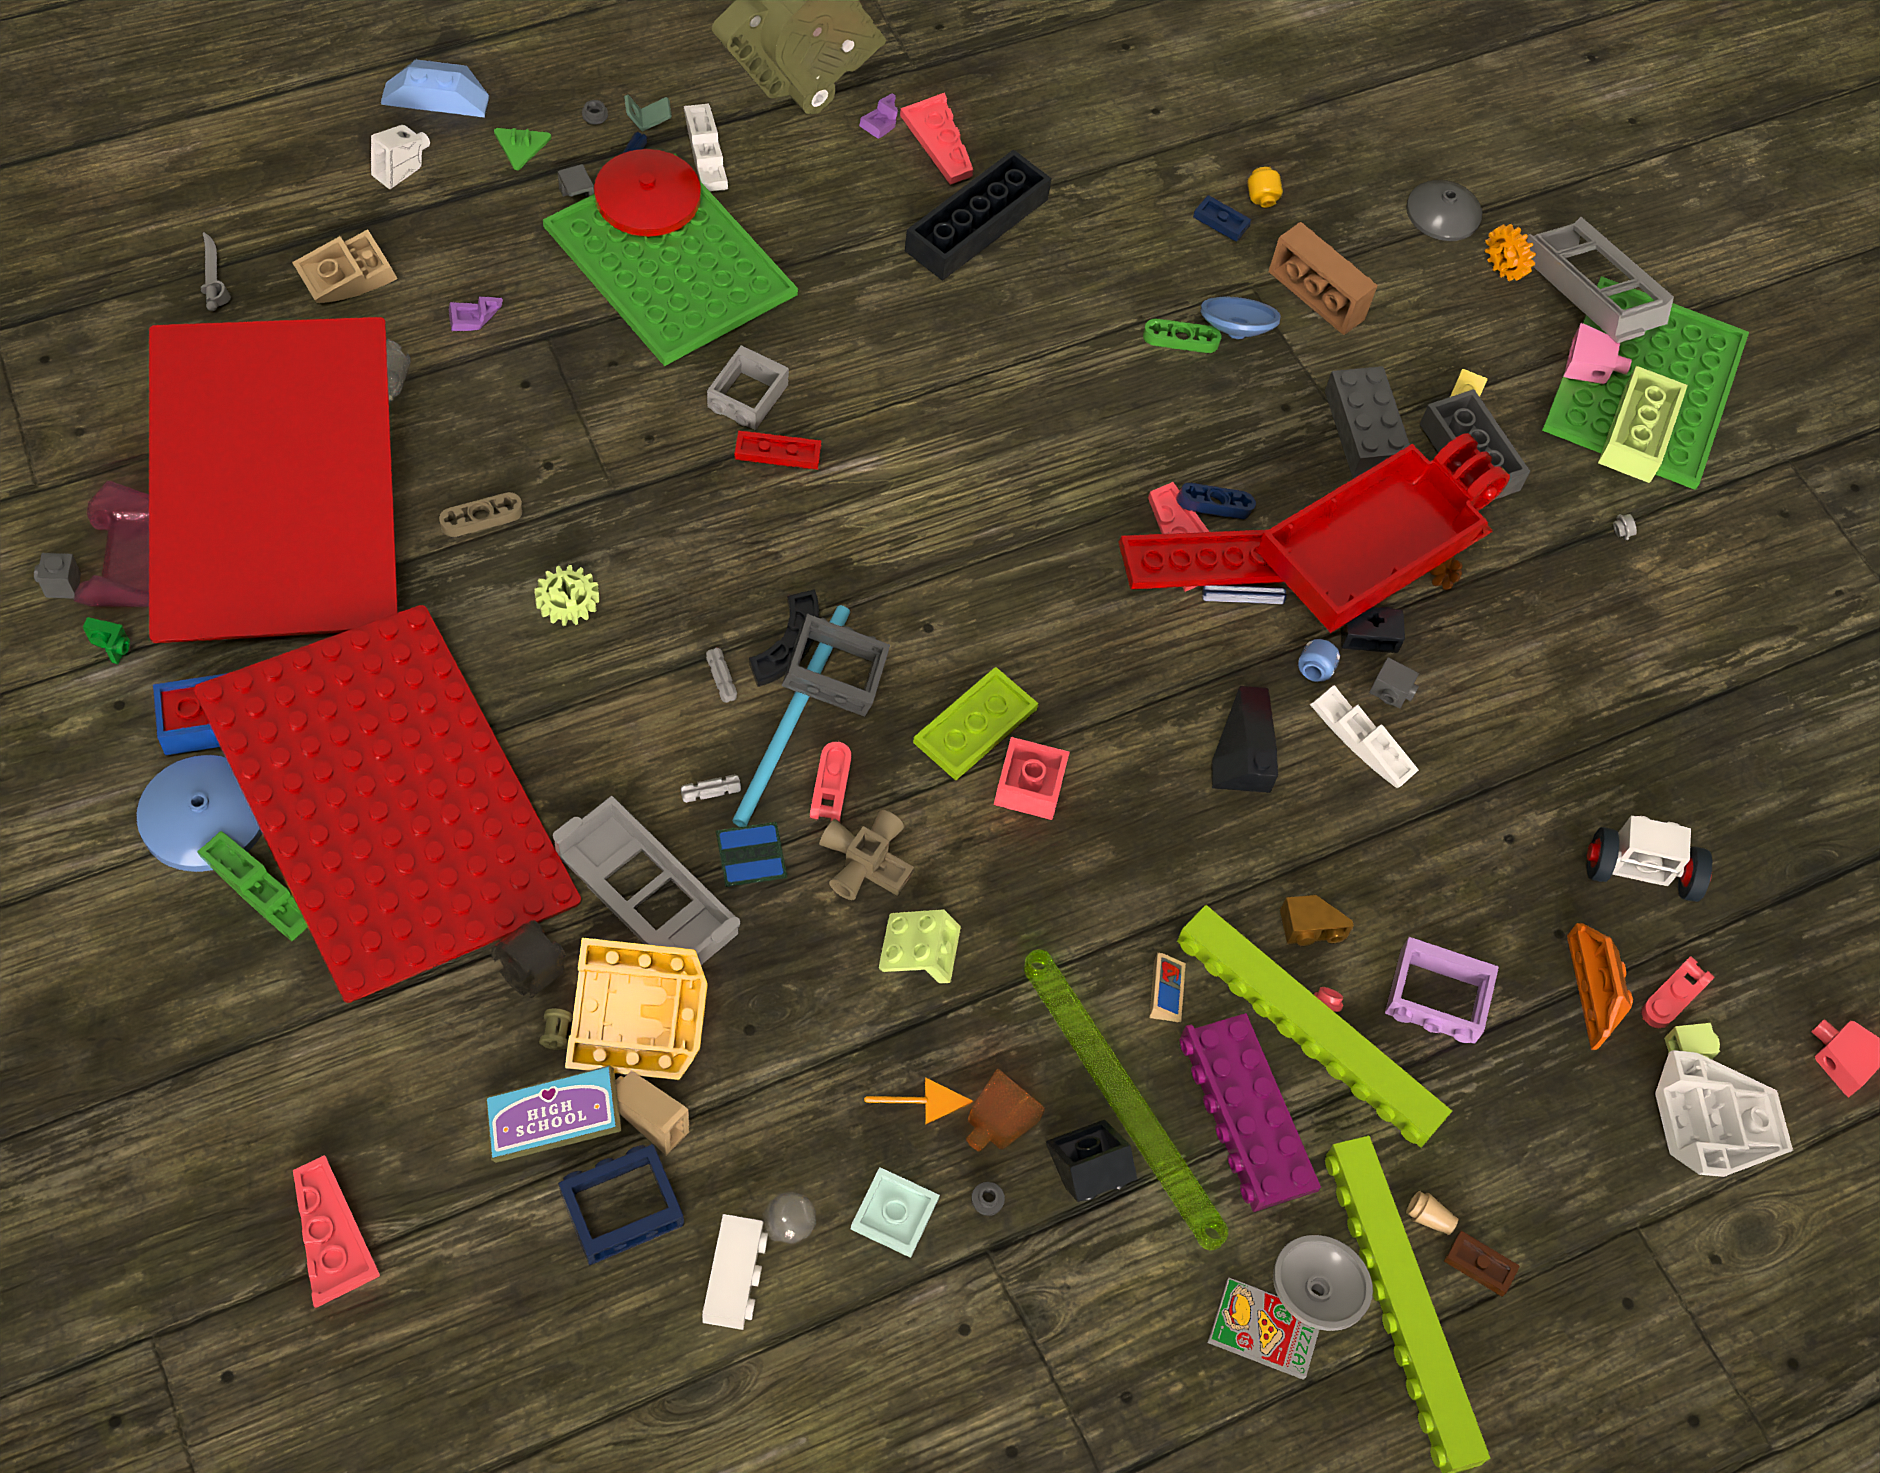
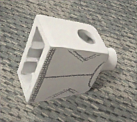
M405 125L371 135V175L388 189L396 186L420 169L422 150L430 146L428 136L423 132L416 134Z

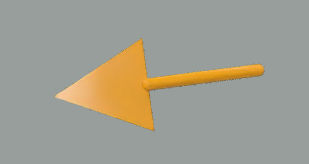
M925 1078V1097L866 1096L864 1098L866 1103L925 1104V1125L974 1102Z

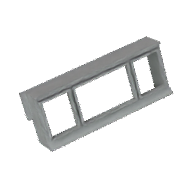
M1582 217L1574 224L1536 234L1535 236L1528 234L1527 242L1533 243L1530 250L1536 253V256L1531 258L1535 262L1533 267L1616 343L1642 336L1646 330L1668 324L1674 296ZM1580 236L1587 242L1579 245ZM1596 249L1631 280L1599 289L1566 258ZM1640 287L1655 301L1623 310L1608 296Z

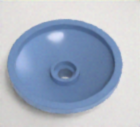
M1215 297L1205 300L1201 305V314L1205 320L1219 331L1229 334L1231 338L1243 339L1244 337L1266 333L1277 327L1280 323L1281 316L1276 309L1251 299Z

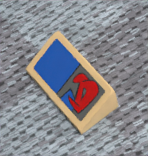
M1157 953L1154 960L1149 1018L1181 1022L1186 963L1163 953Z

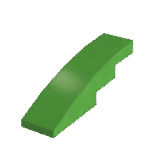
M220 831L197 851L198 855L227 884L290 941H293L308 928L289 890L267 873L264 865L224 832Z

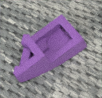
M892 93L879 100L876 110L861 117L859 126L877 139L895 128L898 109L895 107V95Z
M479 297L478 304L450 302L449 317L451 331L481 329L500 309L503 299Z

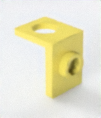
M1462 369L1450 397L1472 389L1480 397L1487 378Z

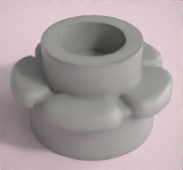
M1621 514L1617 515V521L1613 522L1614 531L1618 537L1623 536L1624 540H1629L1630 536L1637 534L1635 521L1630 514L1624 516Z

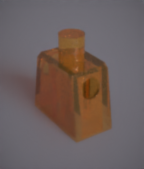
M997 1069L970 1110L968 1121L975 1129L966 1137V1140L977 1151H981L990 1141L1003 1150L1041 1120L1045 1108Z

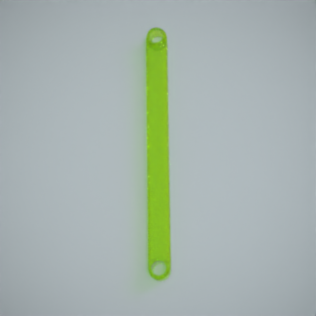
M1041 949L1033 950L1027 955L1024 962L1026 977L1039 994L1199 1244L1207 1250L1220 1248L1228 1237L1226 1223L1054 963L1050 954ZM1039 962L1043 964L1045 968L1036 969L1032 966L1031 963ZM1205 1229H1215L1218 1232L1220 1238H1210L1206 1234Z

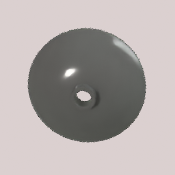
M1431 180L1421 183L1412 190L1407 200V214L1413 225L1422 233L1438 240L1457 241L1465 239L1476 232L1482 220V208L1475 195L1466 187L1452 181Z

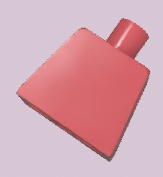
M1823 1019L1812 1030V1033L1825 1044L1815 1055L1816 1061L1848 1098L1859 1090L1880 1068V1038L1855 1021H1849L1838 1031Z

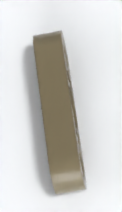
M508 492L447 508L439 516L441 530L447 536L457 537L516 521L523 513L522 501L517 494ZM510 504L513 509L508 510L505 505ZM496 507L498 514L494 515V508ZM479 510H485L489 513L485 519H477L473 515ZM465 515H468L469 522H466ZM455 519L457 524L452 525L449 520Z

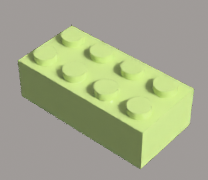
M1636 366L1625 385L1598 463L1650 483L1662 464L1688 385Z

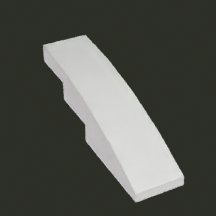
M710 105L684 106L689 139L699 180L709 191L727 190L728 180L723 167V156L718 143V132Z
M1335 685L1310 704L1332 731L1356 755L1394 787L1399 788L1419 771L1384 726L1381 724L1376 727L1359 705L1352 708Z

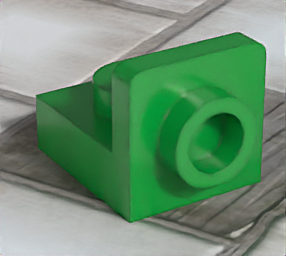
M90 617L86 618L83 629L89 641L97 647L105 648L111 663L119 664L122 655L127 654L130 646V639L123 625Z

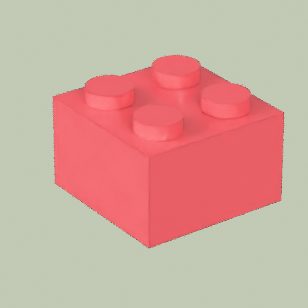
M1011 737L994 805L1052 820L1070 752Z

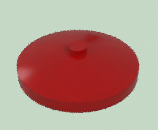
M633 150L614 157L599 171L594 185L595 203L602 217L613 227L637 236L665 235L682 228L695 216L701 201L700 181L693 168L678 156L660 150Z

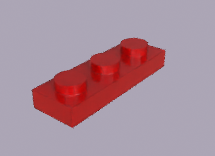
M738 430L735 460L818 470L822 441Z

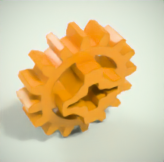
M1503 224L1488 234L1490 238L1485 240V243L1489 247L1485 249V252L1490 254V258L1487 260L1494 263L1493 270H1499L1501 278L1507 275L1508 281L1513 279L1517 281L1532 272L1531 267L1535 265V262L1531 258L1536 256V253L1530 250L1533 243L1526 241L1528 235L1524 234L1522 236L1520 234L1521 228L1514 229L1512 224L1507 226Z

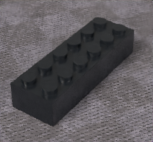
M1013 149L909 227L906 231L905 252L939 279L945 280L1046 202L1052 178Z

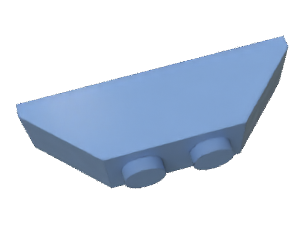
M416 59L386 82L381 104L485 117L489 95L465 65Z

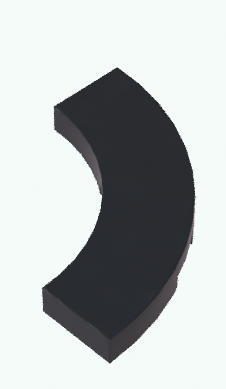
M815 589L787 596L790 617L784 636L766 651L749 657V665L757 687L769 684L785 675L807 614L819 618V605ZM807 639L801 661L809 652L814 642L813 639Z

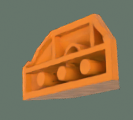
M1576 923L1567 935L1591 1050H1597L1632 1007L1633 998L1631 991L1627 990L1625 964L1621 961L1619 950L1612 939L1583 923Z

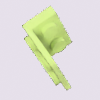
M944 909L891 913L888 919L879 969L882 972L926 970L938 983H950L961 926Z

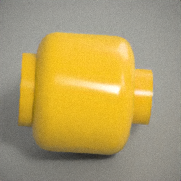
M1260 167L1255 169L1248 178L1249 196L1254 204H1260L1261 207L1267 208L1275 205L1276 201L1281 198L1283 189L1280 175L1277 171L1272 170L1270 167Z

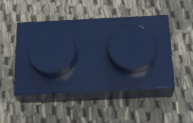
M1209 195L1195 209L1193 218L1236 242L1250 227L1251 223L1250 218Z

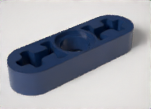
M1185 483L1176 496L1177 503L1185 510L1239 519L1248 518L1256 506L1255 499L1247 492L1196 483ZM1210 497L1218 499L1222 504L1213 502Z

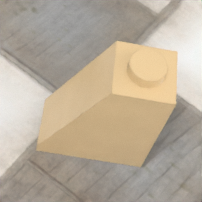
M631 1070L625 1077L620 1076L615 1080L619 1114L667 1156L689 1133L688 1109Z

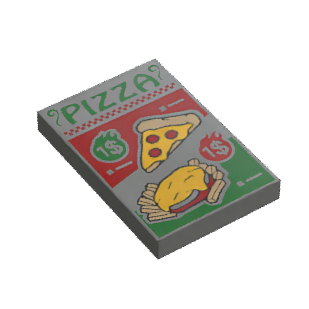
M1228 1278L1207 1343L1304 1380L1307 1376L1320 1329L1310 1327L1296 1319L1283 1306L1278 1296Z

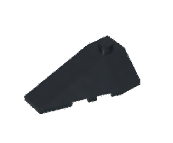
M1239 686L1211 762L1212 788L1271 793L1278 777V762L1269 688Z

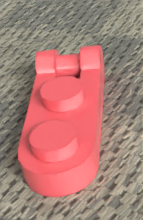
M831 742L822 750L810 810V818L819 820V817L831 818V821L836 819L840 822L851 764V751L844 743ZM822 799L833 800V806L821 805Z
M1690 956L1645 1002L1642 1007L1643 1019L1654 1028H1665L1715 977L1709 971L1705 973L1696 965L1698 962ZM1687 973L1697 981L1694 985L1685 978Z

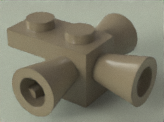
M880 810L871 830L863 826L856 836L836 819H833L827 826L821 837L820 846L846 854L845 867L829 881L831 888L837 894L848 900H855L863 879L866 877L893 894L899 895L913 874L914 867L888 852L889 842L904 829L903 822L896 815L886 810Z

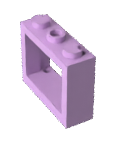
M1408 937L1400 951L1385 1014L1393 1016L1394 1019L1400 1022H1411L1423 1026L1429 1032H1441L1453 1036L1459 1042L1475 1044L1484 1033L1499 967ZM1409 964L1478 986L1471 1021L1402 999L1401 996Z

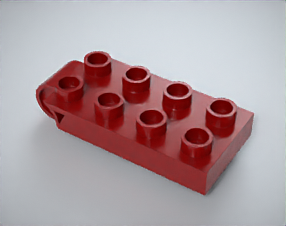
M1469 433L1462 434L1450 441L1431 462L1411 444L1265 531L1257 552L1331 633L1493 532L1488 526V521L1478 511L1491 503L1503 491L1509 482L1510 475L1501 466L1495 467L1491 463L1492 457L1487 451L1480 452L1477 449L1478 442Z

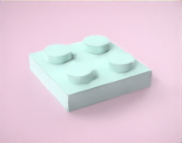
M879 1167L852 1222L851 1230L911 1258L940 1195Z

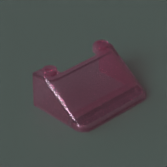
M107 481L91 498L87 507V516L91 525L99 530H108L102 577L94 575L89 581L82 582L75 590L74 601L93 607H149V494Z

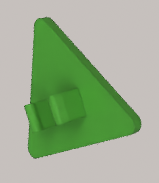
M515 128L494 129V134L514 170H520L551 140V134L548 132L529 131L528 129L516 130Z

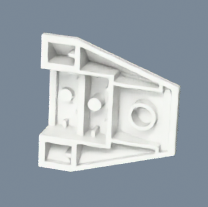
M1677 1050L1669 1052L1655 1095L1670 1155L1699 1175L1725 1177L1793 1151L1777 1090L1699 1053Z

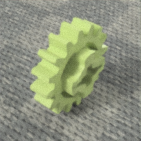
M568 565L566 571H562L560 566H557L555 574L546 571V580L538 579L539 588H535L536 607L541 609L542 617L550 615L551 623L554 624L560 619L563 626H566L568 620H572L577 625L579 617L588 620V611L596 612V603H599L598 584L593 582L591 573L584 576L583 568L580 567L574 572L572 565Z

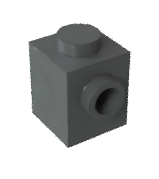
M42 553L40 564H37L34 569V579L36 582H39L45 597L76 599L81 572L73 554Z
M1388 657L1369 693L1380 698L1386 704L1400 709L1405 699L1409 701L1413 699L1419 687L1414 684L1419 673Z

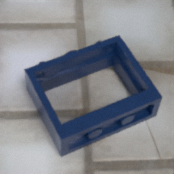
M653 1144L647 1147L645 1145L633 1147L627 1151L625 1156L615 1160L613 1158L604 1159L598 1162L595 1168L586 1172H572L566 1175L563 1181L558 1183L561 1197L589 1266L684 1226L683 1213ZM649 1164L667 1208L592 1239L574 1194Z

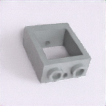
M741 345L707 390V407L717 414H722L735 420L742 426L756 430L788 386L789 368ZM741 373L770 386L754 409L725 395Z

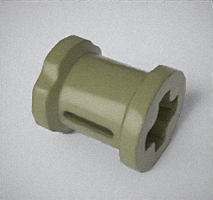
M547 1009L544 1012V1019L546 1020L544 1035L540 1037L539 1044L553 1050L568 1048V1039L566 1038L569 1023L573 1021V1014L563 1009Z

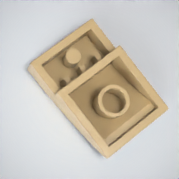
M368 229L345 242L339 236L292 262L316 303L333 302L356 297L385 286L397 279Z

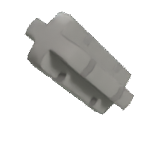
M719 648L710 649L706 653V658L709 666H711V672L717 689L720 690L721 700L726 703L734 701L737 698V691L735 685L732 684L733 680L726 661L723 659L722 650Z
M734 774L725 776L726 779L724 780L719 777L699 781L697 785H693V783L681 786V796L683 801L687 803L696 801L697 797H700V800L721 796L726 791L729 794L736 793L741 790L740 779L738 775Z

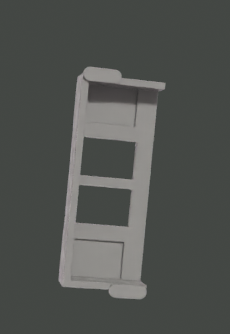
M613 796L604 801L583 819L573 817L553 833L556 852L560 859L644 944L694 949L702 965L738 935L739 918L735 917ZM642 851L663 872L626 901L606 879ZM672 880L692 902L658 930H655L635 908L668 881Z

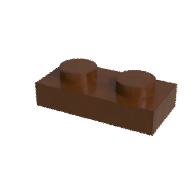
M1463 1231L1457 1234L1444 1259V1262L1501 1297L1507 1293L1520 1267Z

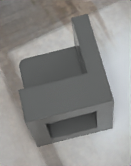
M583 164L558 171L559 190L563 197L584 193L587 198L594 194V185Z

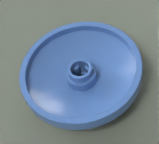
M194 756L171 764L158 773L146 786L137 807V826L147 849L162 863L183 871L203 872L213 870L198 855L197 851L220 831L224 832L247 852L256 844L262 834L226 758L222 756Z

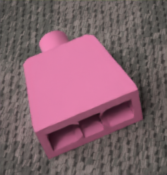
M1580 323L1572 339L1564 377L1605 384L1613 371L1627 375L1632 359L1618 355L1620 343H1616L1608 334Z

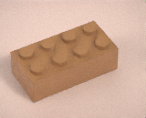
M1302 222L1279 237L1268 271L1343 335L1365 320L1378 286Z

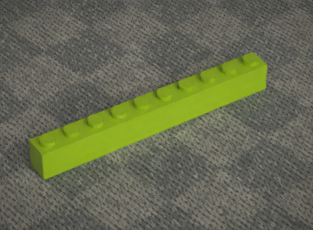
M1207 905L1182 929L1177 942L1185 953L1195 956L1204 964L1210 974L1220 977L1228 984L1229 989L1235 995L1246 999L1257 1014L1267 1017L1277 1026L1282 1035L1292 1038L1298 1043L1308 1057L1318 1060L1326 1067L1327 1072L1333 1078L1341 1080L1350 1087L1355 1097L1366 1101L1376 1109L1378 1116L1396 1126L1407 1141L1417 1144L1422 1148L1452 1112L1450 1108Z
M1370 1136L1333 1144L1326 1154V1169L1330 1176H1334L1337 1184L1336 1195L1338 1202L1342 1207L1345 1206L1349 1217L1347 1220L1349 1232L1353 1238L1357 1239L1360 1247L1359 1257L1370 1273L1373 1297L1376 1301L1380 1302L1384 1313L1382 1314L1384 1328L1388 1334L1391 1333L1395 1343L1394 1355L1399 1366L1404 1368L1407 1376L1406 1388L1412 1400L1416 1401L1420 1412L1418 1414L1420 1427L1425 1434H1428L1432 1445L1430 1448L1432 1460L1437 1468L1440 1467L1442 1473H1456L1481 1466L1490 1459V1455Z

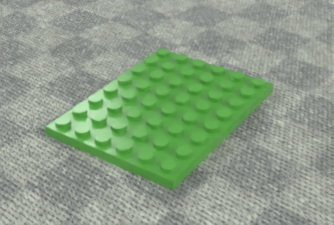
M701 181V201L695 216L682 228L665 235L637 236L613 227L599 213L595 203V194L543 219L544 228L664 366L797 296L798 288Z
M1601 276L1597 287L1602 289L1619 283ZM1637 289L1608 296L1623 310L1655 301L1647 293ZM1672 303L1668 324L1646 330L1642 336L1620 342L1618 355L1632 359L1627 375L1613 371L1607 383L1600 384L1566 378L1563 373L1542 431L1602 453L1625 385L1635 367L1639 366L1688 386L1662 464L1655 475L1696 490L1700 484L1749 332ZM1585 315L1582 324L1588 325L1594 329H1597L1605 333L1596 323H1594L1587 315Z

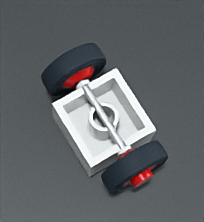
M1631 816L1619 832L1606 827L1598 828L1587 851V875L1589 879L1599 882H1607L1612 875L1664 886H1669L1677 876L1679 877V896L1688 901L1698 902L1704 897L1711 881L1712 854L1705 848H1690L1691 828L1683 827L1673 822L1664 823L1650 820L1645 816Z

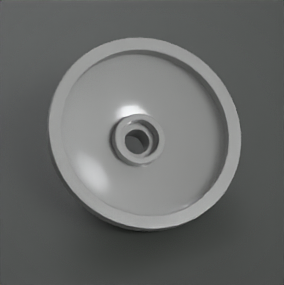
M1307 1235L1288 1243L1276 1259L1273 1269V1282L1278 1298L1288 1312L1302 1323L1320 1330H1342L1356 1324L1368 1310L1373 1295L1370 1273L1362 1259L1344 1243L1327 1236ZM1312 1290L1318 1291L1320 1296L1313 1293Z

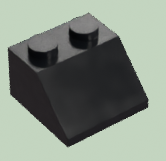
M1105 1119L1046 1141L1047 1148L1065 1189L1077 1202L1092 1200L1098 1194L1111 1189L1123 1188L1127 1183L1138 1180L1130 1144Z

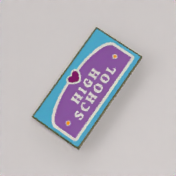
M610 1065L486 1097L491 1160L495 1163L621 1131L614 1068Z

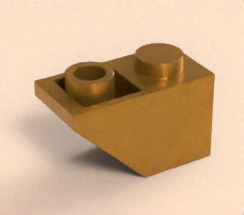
M1317 895L1286 897L1280 909L1287 944L1297 943L1300 946L1313 944L1315 941L1338 943L1347 939L1354 926L1350 918Z

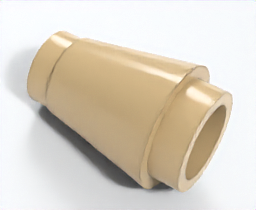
M1418 1191L1411 1199L1406 1213L1412 1217V1221L1444 1232L1447 1235L1453 1232L1458 1223V1218L1430 1193L1424 1194Z

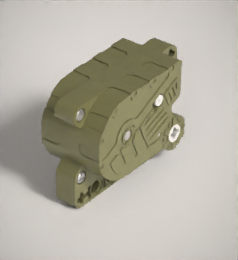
M731 0V5L712 25V33L769 98L789 95L806 114H818L827 107L835 97L834 82L846 71L853 72L857 70L886 43V38L873 24V20L862 8L859 0Z

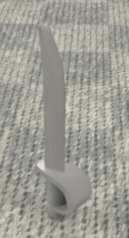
M203 232L205 242V284L201 286V292L206 294L207 309L215 311L218 306L226 304L230 300L231 295L225 285L217 280L216 245L212 238Z

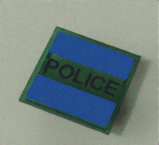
M777 822L716 831L725 887L787 878Z

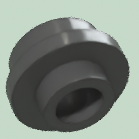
M590 100L582 109V117L587 123L601 124L608 118V110L601 101Z
M983 1182L973 1190L971 1201L977 1212L990 1216L1002 1209L1005 1196L997 1184ZM990 1193L993 1195L994 1201L986 1202L982 1195Z

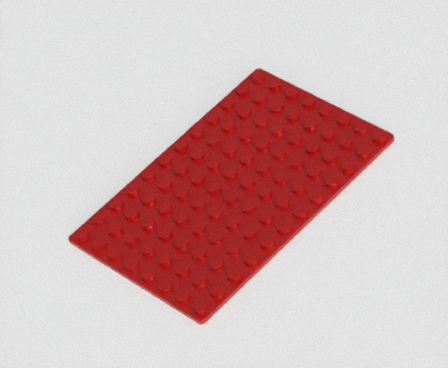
M363 317L151 326L149 328L150 640L153 643L342 633L398 613L387 344L384 318Z
M418 605L195 685L194 694L337 989L346 1003L361 999L580 905L581 897L426 606Z

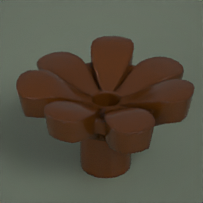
M1455 556L1432 569L1430 574L1436 575L1432 579L1433 586L1442 585L1445 590L1451 589L1453 582L1460 580L1463 567L1462 562L1455 560Z

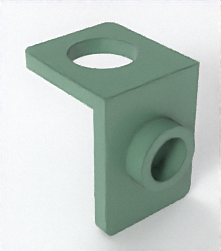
M629 95L624 96L626 113L642 132L672 117L670 100L667 97L641 109Z

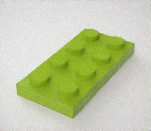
M995 667L914 736L913 743L954 780H958L1038 708V703Z

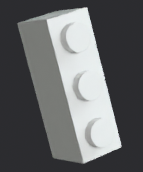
M723 1214L703 1309V1323L743 1330L745 1319L752 1320L755 1299L750 1298L752 1286L758 1287L762 1266L756 1265L758 1253L765 1254L768 1233H763V1221Z

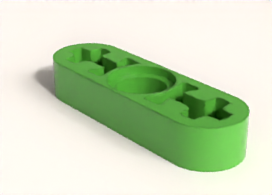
M1151 319L1145 325L1143 338L1148 344L1153 346L1213 353L1219 347L1221 333L1213 326ZM1183 332L1189 338L1185 340L1179 339L1175 334Z

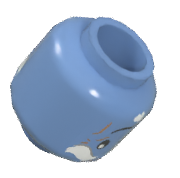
M1314 639L1309 641L1299 657L1298 667L1300 672L1311 681L1319 682L1330 679L1339 663V651L1334 644L1327 640Z

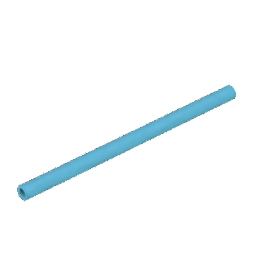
M842 605L837 606L830 622L844 626L849 617L850 610ZM820 642L807 669L821 674L833 647ZM795 692L732 820L735 825L743 828L747 826L810 696Z

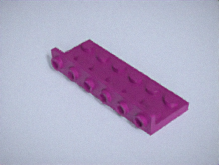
M1247 1013L1195 1029L1192 1024L1185 1026L1179 1040L1181 1050L1185 1056L1190 1058L1193 1079L1197 1085L1200 1084L1202 1087L1205 1108L1209 1114L1214 1116L1217 1124L1215 1126L1217 1137L1222 1144L1225 1143L1229 1153L1228 1163L1232 1172L1238 1174L1241 1182L1240 1191L1245 1203H1250L1252 1211L1256 1212L1318 1192L1321 1189L1320 1183Z

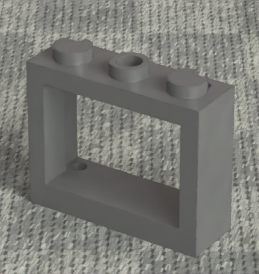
M807 614L800 627L782 686L865 717L873 704L890 644L876 640L874 636H866L855 632L850 627L828 622L823 617L818 618ZM807 639H813L872 661L864 690L800 667L799 664Z

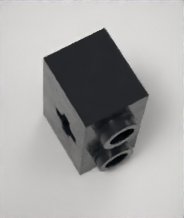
M1371 607L1341 626L1342 649L1398 653L1405 640L1403 610L1391 607Z

